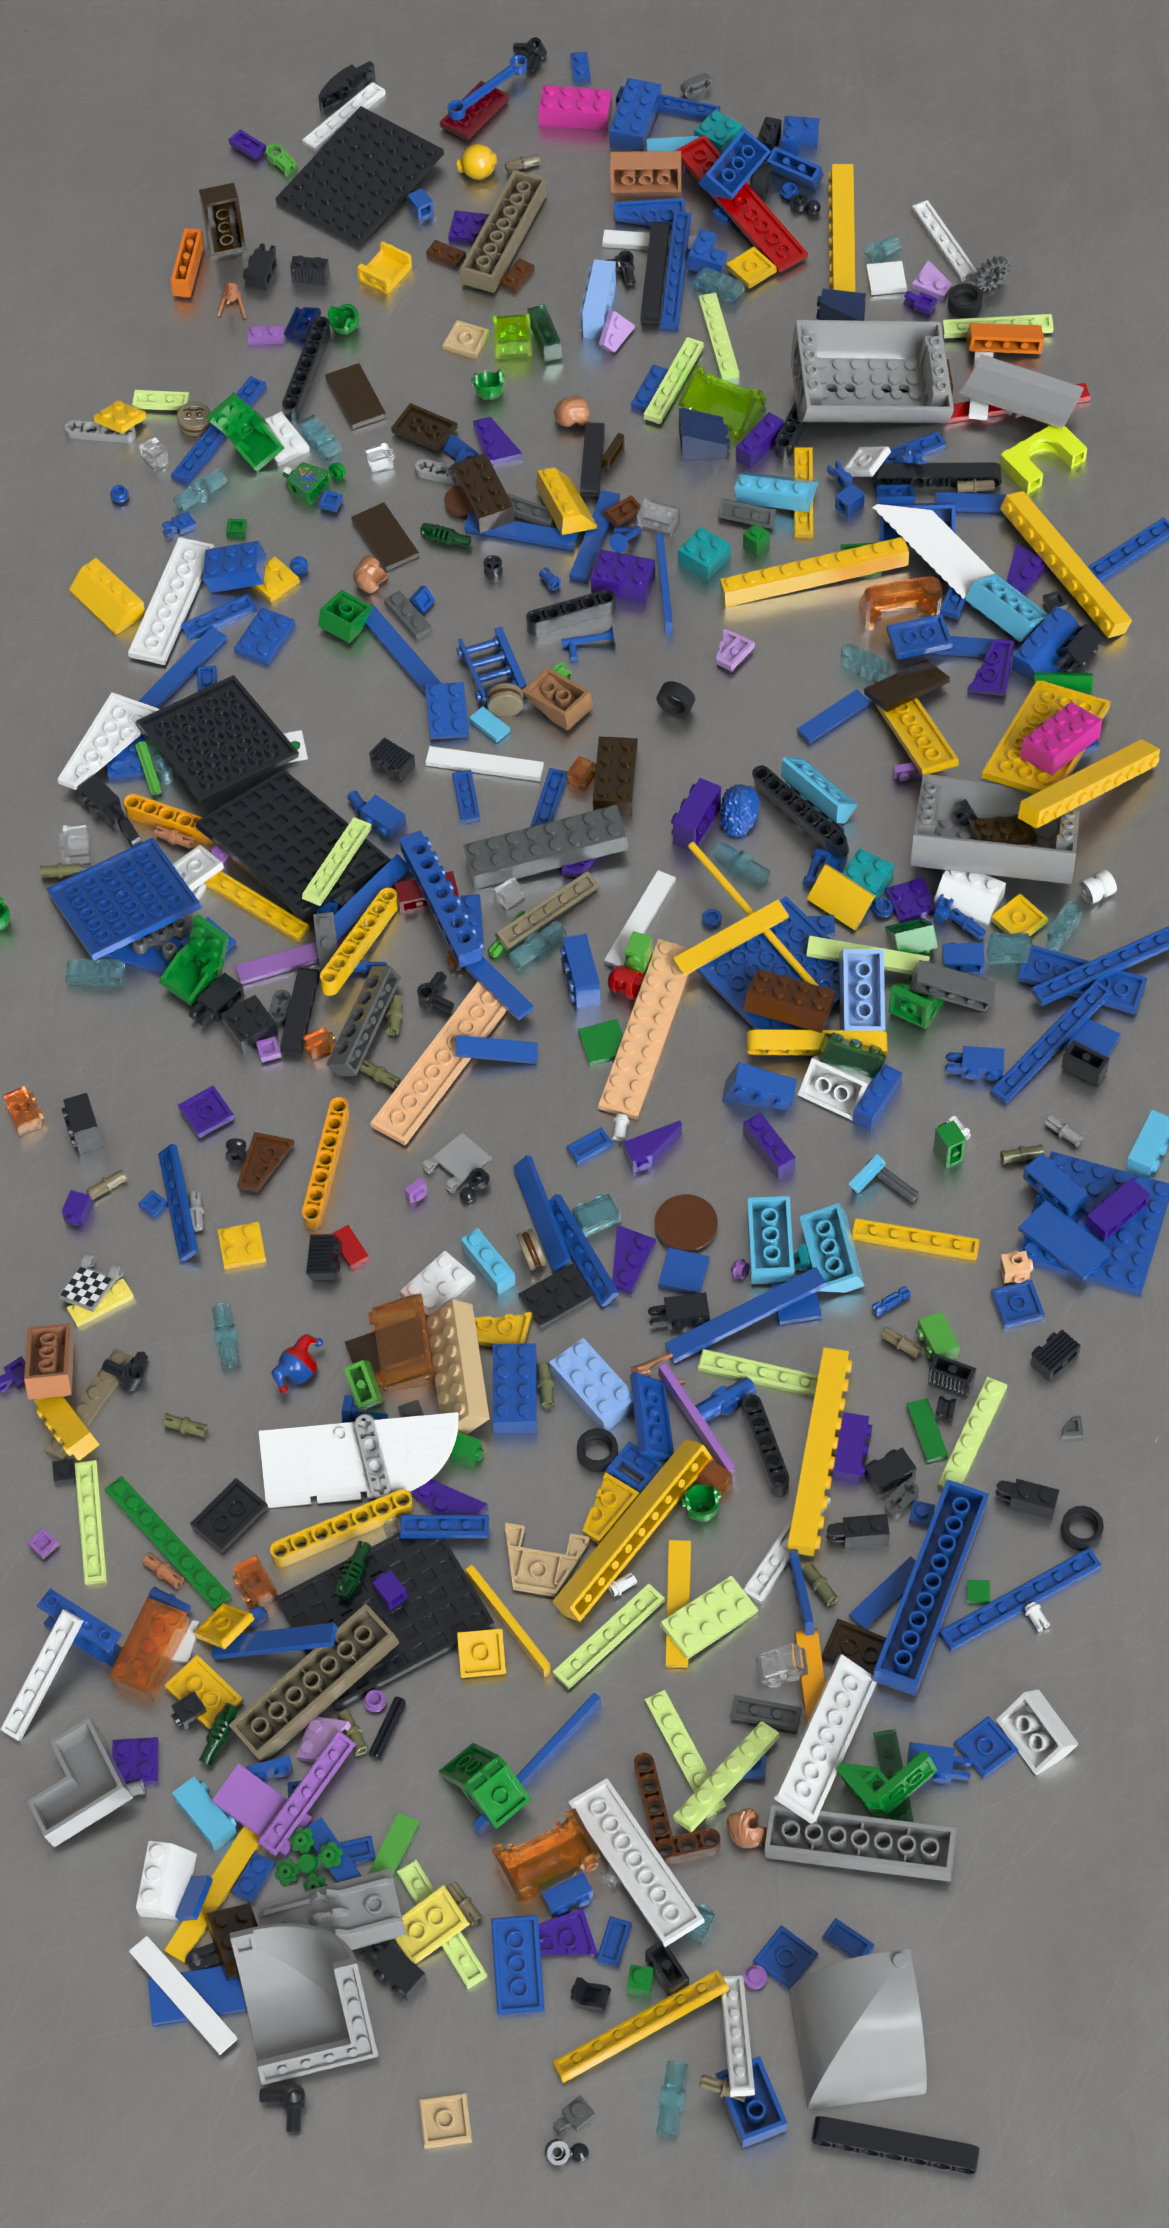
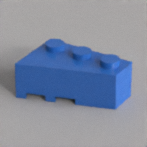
M738 1062L725 1080L722 1101L787 1110L794 1100L797 1079Z

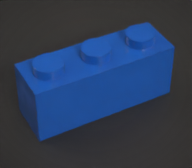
M774 147L766 161L768 165H772L773 173L815 191L824 176L821 166L777 147Z
M886 1064L883 1065L854 1108V1123L869 1131L873 1129L901 1087L902 1072Z
M1042 1153L1024 1168L1023 1179L1069 1218L1086 1204L1088 1194L1084 1187L1077 1185L1066 1171H1062L1057 1167L1052 1158H1047Z

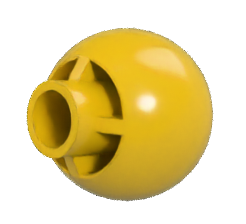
M473 144L467 147L462 154V158L457 159L459 172H464L469 178L474 180H482L489 177L495 169V164H497L496 154L483 144Z

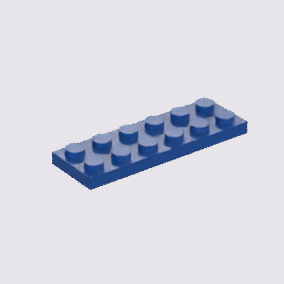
M1030 944L1018 976V981L1036 986L1090 961ZM1119 971L1099 980L1101 984L1112 991V995L1102 1004L1103 1006L1136 1015L1147 983L1146 977ZM1092 984L1068 995L1079 998Z

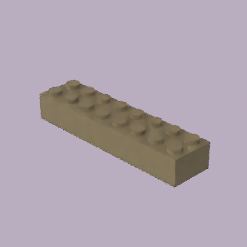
M513 170L460 268L461 284L495 293L500 280L503 278L547 195L546 178Z
M364 1604L337 1628L334 1646L315 1648L232 1721L229 1726L260 1762L268 1761L400 1642L367 1604Z

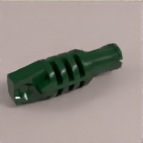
M423 523L420 528L421 536L432 541L437 540V542L447 543L449 546L455 544L469 548L471 545V536L459 534L455 529L429 523Z
M357 1542L352 1557L346 1560V1564L339 1576L335 1590L336 1597L349 1600L365 1569L364 1561L371 1549L369 1543Z
M225 1703L221 1712H218L214 1723L211 1725L209 1734L206 1736L207 1744L199 1761L212 1766L220 1747L225 1746V1741L231 1733L229 1724L235 1720L238 1711L237 1707Z

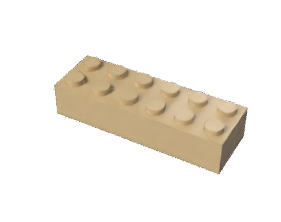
M452 1299L429 1315L426 1321L439 1413L458 1412V1432L467 1435L490 1418L473 1305Z

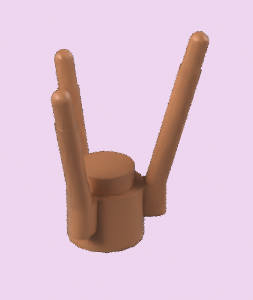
M225 284L224 293L221 295V302L218 308V317L221 315L225 300L226 304H230V302H234L237 299L242 317L246 319L241 293L238 292L236 284Z
M663 1354L645 1363L630 1367L631 1372L651 1377L649 1367L673 1357V1354ZM677 1379L680 1384L685 1383L684 1379Z

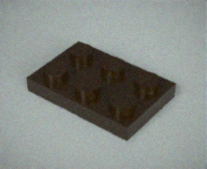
M410 403L391 427V431L396 435L440 452L450 436L458 428V424Z
M1018 815L968 820V829L974 840L1015 845L1037 843L1038 836L1032 826L1018 819Z
M250 1903L206 1913L205 1920L227 1981L240 1978L229 1933L258 1926Z

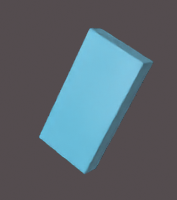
M481 707L469 717V721L496 743L510 733V727L485 707Z
M876 1154L853 1178L849 1186L856 1193H859L886 1165V1162Z

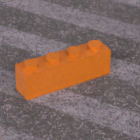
M184 228L171 277L173 296L191 297L204 248L202 229Z
M969 323L967 342L969 351L1041 354L1044 336L1042 326Z

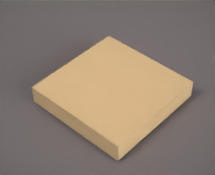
M456 320L442 345V349L476 360L490 335V330Z
M466 2093L419 2099L425 2149L472 2142Z

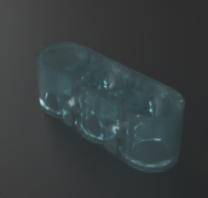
M701 267L691 280V284L695 289L706 294L716 293L718 299L731 304L736 303L745 291V285L740 280L708 267Z
M312 415L298 423V429L302 436L325 461L342 452L338 440L316 415Z
M846 644L841 648L840 664L843 668L874 683L891 676V664L887 660L853 644Z
M145 737L159 781L163 784L173 782L175 779L174 771Z
M1067 902L1050 925L1045 943L1046 948L1050 951L1057 952L1062 950L1080 925L1083 913V905L1080 902Z
M71 959L67 962L65 981L74 986H120L123 984L125 964L120 960L97 959L93 961V959Z

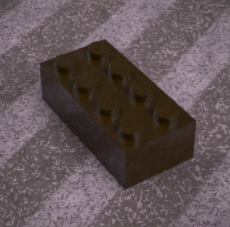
M229 183L200 189L199 194L206 238L211 256L246 249L239 198L235 184Z
M486 453L451 465L453 481L480 533L515 521L514 507Z
M599 736L593 791V811L617 805L620 815H633L638 738Z

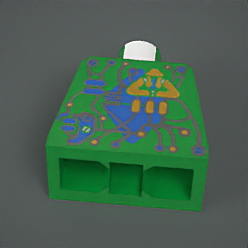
M304 462L300 463L295 470L287 466L283 471V477L287 478L289 492L308 506L330 484L328 470Z

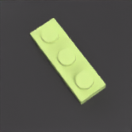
M135 390L132 405L138 409L178 411L181 406L189 403L190 395L189 392Z

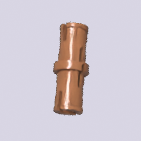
M157 825L156 828L159 830H154V837L164 839L169 844H178L187 849L192 848L194 844V837L182 834L177 829L171 830Z
M151 1552L143 1558V1565L156 1573L157 1578H163L175 1589L179 1588L177 1584L181 1586L185 1578L170 1568L171 1565L169 1563L162 1562Z

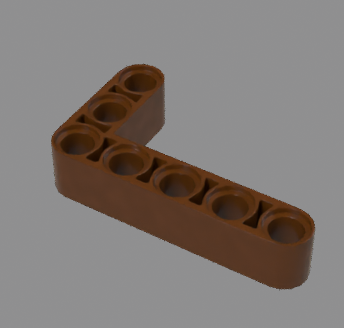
M648 1753L638 1754L634 1759V1774L650 1840L658 1853L662 1849L671 1851L667 1856L660 1854L667 1866L717 1854L720 1850V1834L715 1829L707 1828L692 1833L672 1835L654 1759ZM642 1763H646L650 1767L648 1769L643 1770L640 1769L638 1766ZM651 1784L655 1788L647 1791L644 1789V1786ZM651 1806H658L660 1810L658 1812H651L649 1808ZM658 1827H662L666 1830L662 1834H657L654 1832V1830ZM707 1839H714L716 1843L714 1845L709 1846L706 1845L704 1841ZM684 1844H691L694 1848L686 1851L682 1846Z

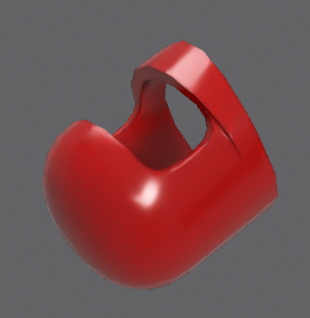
M618 965L611 970L608 976V987L616 994L622 990L626 991V998L634 1001L642 984V972L624 965Z

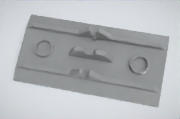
M981 354L959 395L1004 409L1009 416L1014 412L1017 413L1016 418L1023 415L1063 428L1075 408L1084 387Z
M392 1868L256 1905L260 1926L278 1923L315 1926L335 1934L351 1950L406 1936Z

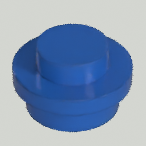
M785 183L781 188V196L785 199H791V197L798 194V188L794 183Z
M116 485L111 489L110 497L112 501L121 503L128 499L129 493L124 486Z
M297 556L290 561L289 566L294 573L304 574L307 572L308 562L304 557Z
M881 898L875 902L873 911L878 917H889L893 913V904L890 900Z

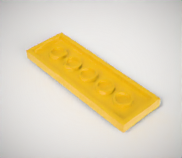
M918 698L889 712H886L876 704L877 709L922 776L923 774H931L959 765L958 757Z

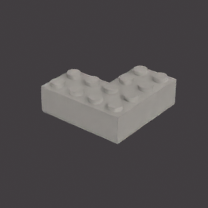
M89 1717L50 1741L66 1777L27 1801L43 1836L53 1847H56L133 1799L99 1728Z

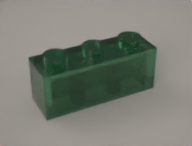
M545 304L527 308L528 324L544 362L562 358L561 341Z
M834 1032L832 1034L825 1033L817 1053L819 1062L873 1079L882 1068L886 1058L880 1047L876 1045H863L857 1039H844L842 1035Z

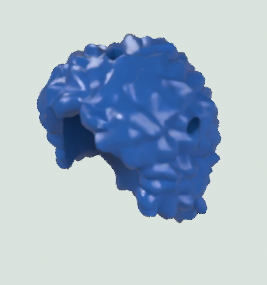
M736 784L726 789L722 797L720 813L722 820L720 824L723 825V830L726 831L727 835L742 837L747 835L750 828L754 826L758 817L760 799L753 787Z

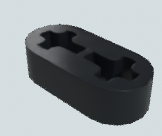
M127 816L117 820L122 834L131 847L142 842Z
M214 1943L196 1948L188 1953L186 1963L191 1971L221 1966L218 1956L215 1955L217 1952ZM198 1956L199 1959H202L200 1961L199 1966H196L195 1963H192L194 1962V1957Z

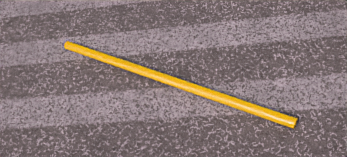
M691 842L688 848L747 916L753 914L754 910L701 849L694 842ZM770 929L762 932L804 981L819 986Z

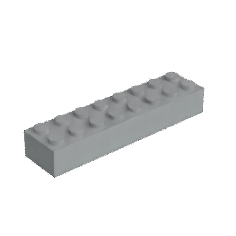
M771 1805L765 1842V1855L769 1859L951 1882L956 1828L820 1811L816 1821L811 1824L785 1806Z

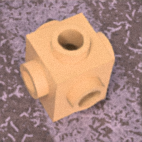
M1012 1251L1001 1255L1000 1269L1004 1283H1021L1029 1280L1030 1271H1033V1262L1031 1258L1027 1257L1026 1251Z

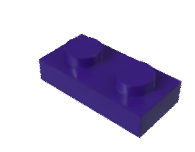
M241 129L229 138L231 146L254 160L266 151L265 144Z

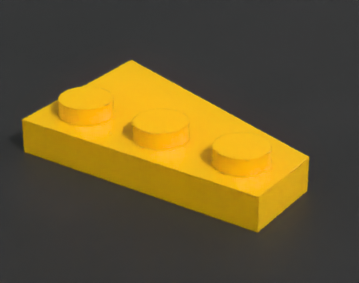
M532 1312L515 1316L513 1314H505V1317L495 1318L491 1316L474 1317L478 1345L493 1347V1344H525Z
M605 1472L601 1488L598 1489L595 1503L590 1509L582 1529L583 1535L590 1537L591 1540L600 1544L640 1493Z

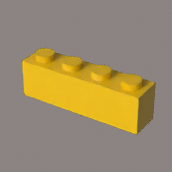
M64 1397L33 1400L38 1407L35 1411L42 1420L47 1419L44 1423L51 1432L56 1431L53 1435L60 1444L65 1443L62 1448L69 1457L74 1455L79 1461L99 1446V1443Z

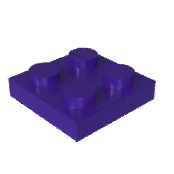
M455 210L448 235L449 241L474 244L489 214Z
M923 877L885 888V894L893 904V911L899 923L932 915L937 909Z
M214 1085L178 1104L180 1112L198 1138L235 1119L233 1112Z
M158 1737L112 1740V1756L126 1784L143 1780L144 1784H159Z

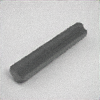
M883 1167L876 1175L910 1202H914L918 1198V1191L887 1168Z

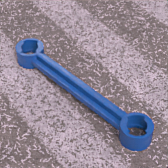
M523 55L511 57L510 65L463 100L451 101L448 104L449 118L452 120L463 119L467 108L514 74H524L527 71L526 57Z

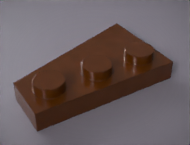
M254 1132L239 1176L237 1188L258 1193L294 1146V1140Z

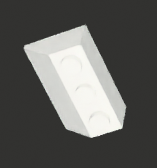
M946 870L942 876L934 902L938 906L937 899L941 894H944L945 898L949 900L952 898L954 900L950 908L952 912H954L955 908H958L966 916L972 917L974 921L988 926L991 922V915L997 911L1004 898L1006 883L985 874Z
M819 1054L811 1059L798 1095L853 1121L854 1108L874 1079Z
M1039 1689L1024 1692L996 1719L1035 1775L1065 1758L1078 1745V1742Z
M148 1841L136 1905L140 1917L179 1921L175 1915L191 1876H194L197 1853L172 1843Z

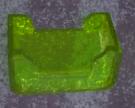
M696 365L678 406L723 417L724 424H727L732 434L737 436L744 435L767 401L763 392L754 387L752 390L748 387L743 388L718 378L713 373H704L705 368Z

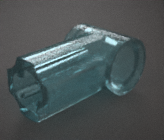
M896 235L891 236L879 243L875 241L869 242L864 247L863 253L873 264L882 263L886 256L901 250V243Z

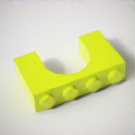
M1048 425L1042 431L1034 433L1028 439L1020 441L1016 446L1003 451L1000 456V466L1028 494L1041 487L1043 473L1029 459L1031 455L1041 451L1052 452L1072 469L1086 460L1087 447L1065 425L1063 428Z

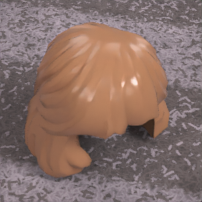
M579 395L562 399L554 409L556 422L561 426L571 427L574 423H579V426L585 428L586 422H589L588 404Z
M370 555L363 557L353 572L354 582L361 590L367 593L375 592L379 589L378 585L388 578L387 572H384L379 567V561Z
M752 1808L730 1814L726 1820L733 1842L741 1848H755L766 1842L767 1827L758 1826L759 1815Z

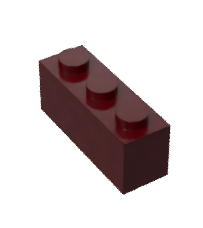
M453 871L445 872L446 880H450L452 883L454 896L458 895ZM415 879L394 883L401 914L429 908Z

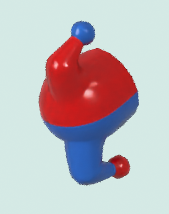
M305 1334L297 1340L294 1346L285 1349L281 1353L278 1365L271 1372L273 1379L279 1386L280 1393L285 1394L288 1391V1387L284 1384L285 1376L294 1385H299L314 1374L317 1362L308 1352V1347L310 1344H315L316 1347L322 1346L323 1340L321 1338L316 1339Z

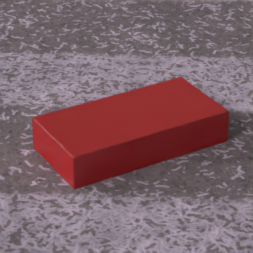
M349 1225L331 1233L341 1240V1255L351 1270L370 1260L369 1255Z

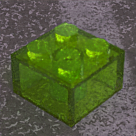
M529 314L493 316L496 359L532 356Z

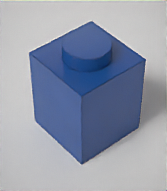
M423 188L407 195L408 208L419 221L434 214L433 200Z
M850 484L835 495V508L849 518L864 507L865 494L860 488Z

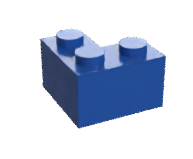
M785 116L781 149L798 156L800 145L817 146L820 118Z
M700 228L688 254L687 269L721 279L726 268L728 252L715 249L716 233Z

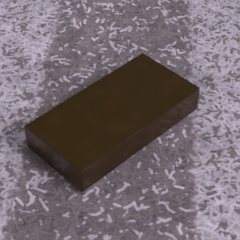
M617 433L602 456V471L609 472L624 449L623 434Z

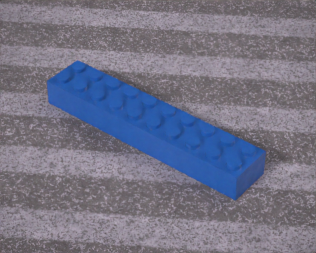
M947 1479L874 1669V1682L916 1696L984 1515L989 1493Z

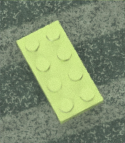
M730 1576L661 1621L660 1626L685 1659L688 1660L756 1615L758 1609L736 1580Z

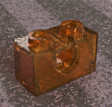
M26 1086L3 1094L6 1106L20 1137L43 1128L41 1120L44 1119L42 1111L40 1108L36 1109L34 1105L37 1103L33 1092L29 1093Z
M257 1555L233 1567L235 1575L232 1578L237 1588L242 1587L245 1592L242 1596L247 1606L252 1605L254 1609L256 1607H265L275 1601L274 1597L278 1596L277 1590ZM251 1582H259L257 1586H249Z

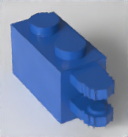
M963 1046L962 1053L950 1052L946 1055V1060L954 1062V1064H947L945 1070L948 1073L961 1074V1078L970 1080H1000L1003 1077L1005 1049Z
M909 1742L907 1764L913 1755L924 1750L936 1766L938 1771L929 1779L936 1783L951 1782V1779L965 1781L970 1779L971 1774L969 1772L953 1769V1765L963 1767L972 1765L970 1758L954 1756L955 1748Z

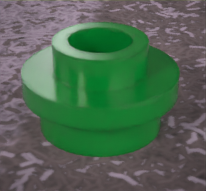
M339 462L332 463L329 466V474L333 479L341 481L346 475V468Z

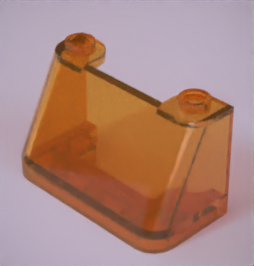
M927 576L868 587L859 600V611L865 631L875 628V622L882 620V612L917 607L919 614L923 612L929 616L940 614L942 597L940 581L936 577Z
M422 1293L372 1307V1312H368L370 1325L375 1327L381 1370L380 1373H377L378 1385H383L384 1392L435 1385Z
M575 1808L565 1813L566 1820L562 1824L560 1821L556 1822V1828L518 1847H515L513 1843L509 1845L510 1849H505L503 1844L492 1848L495 1865L517 1901L529 1902L536 1895L585 1871L589 1872L598 1867L601 1859L600 1853Z

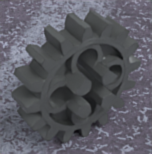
M1001 255L998 258L993 256L992 260L988 258L986 263H981V268L976 269L978 273L973 275L975 277L973 281L983 292L986 289L991 291L992 287L996 289L998 284H1003V279L1008 278L1006 274L1011 272L1009 270L1011 266L1005 257Z

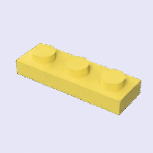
M122 1278L112 1285L94 1312L73 1304L67 1307V1311L75 1325L79 1327L134 1297Z

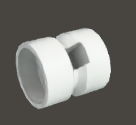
M1102 870L1093 877L1079 882L1081 895L1089 905L1100 901L1102 897L1106 898L1117 892L1115 880L1107 870Z

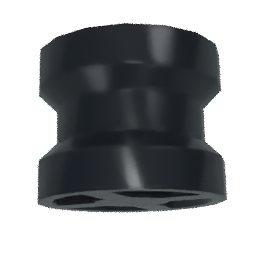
M490 555L484 559V575L489 579L499 578L503 573L501 558L496 555Z
M238 1138L229 1139L226 1142V1149L228 1150L226 1152V1160L231 1163L245 1161L246 1152L244 1150L246 1149V1142Z
M939 1396L935 1417L940 1418L944 1416L948 1420H953L957 1399L947 1400L943 1396Z

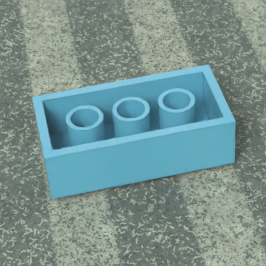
M790 1196L747 1198L751 1284L784 1283L793 1279L794 1257Z

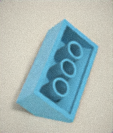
M744 472L739 474L734 490L738 502L809 512L818 481Z
M997 574L975 580L965 598L973 608L981 611L987 619L994 621L999 625L1000 629L1007 631L1016 641L1021 643L1025 642L1049 615Z
M784 757L782 759L781 777L786 780V784L792 789L798 790L800 792L799 795L803 799L811 801L817 811L824 812L830 822L846 824L858 804L804 758Z
M840 1203L800 1216L812 1268H818L827 1284V1287L819 1291L846 1293L865 1286L847 1214Z

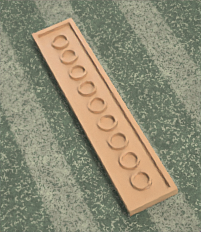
M658 939L598 1105L599 1110L613 1114H624L630 1119L638 1120L689 974L683 976L673 958L690 949L689 947Z
M479 982L469 992L371 1121L372 1128L406 1145L471 1059L455 1057L456 1035L487 1038L507 1010Z

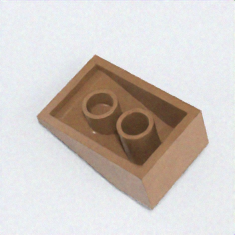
M548 667L522 690L523 694L553 723L567 731L593 708L591 692Z

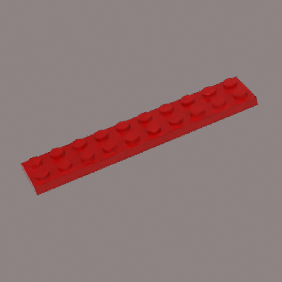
M705 135L676 150L681 151V162L698 182L702 180L722 155ZM747 183L742 186L732 200L711 196L758 251L777 267L778 274L808 258V252Z

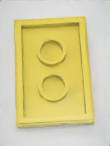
M442 1885L402 1915L406 1936L395 1938L405 1956L416 1965L470 1923L447 1887Z

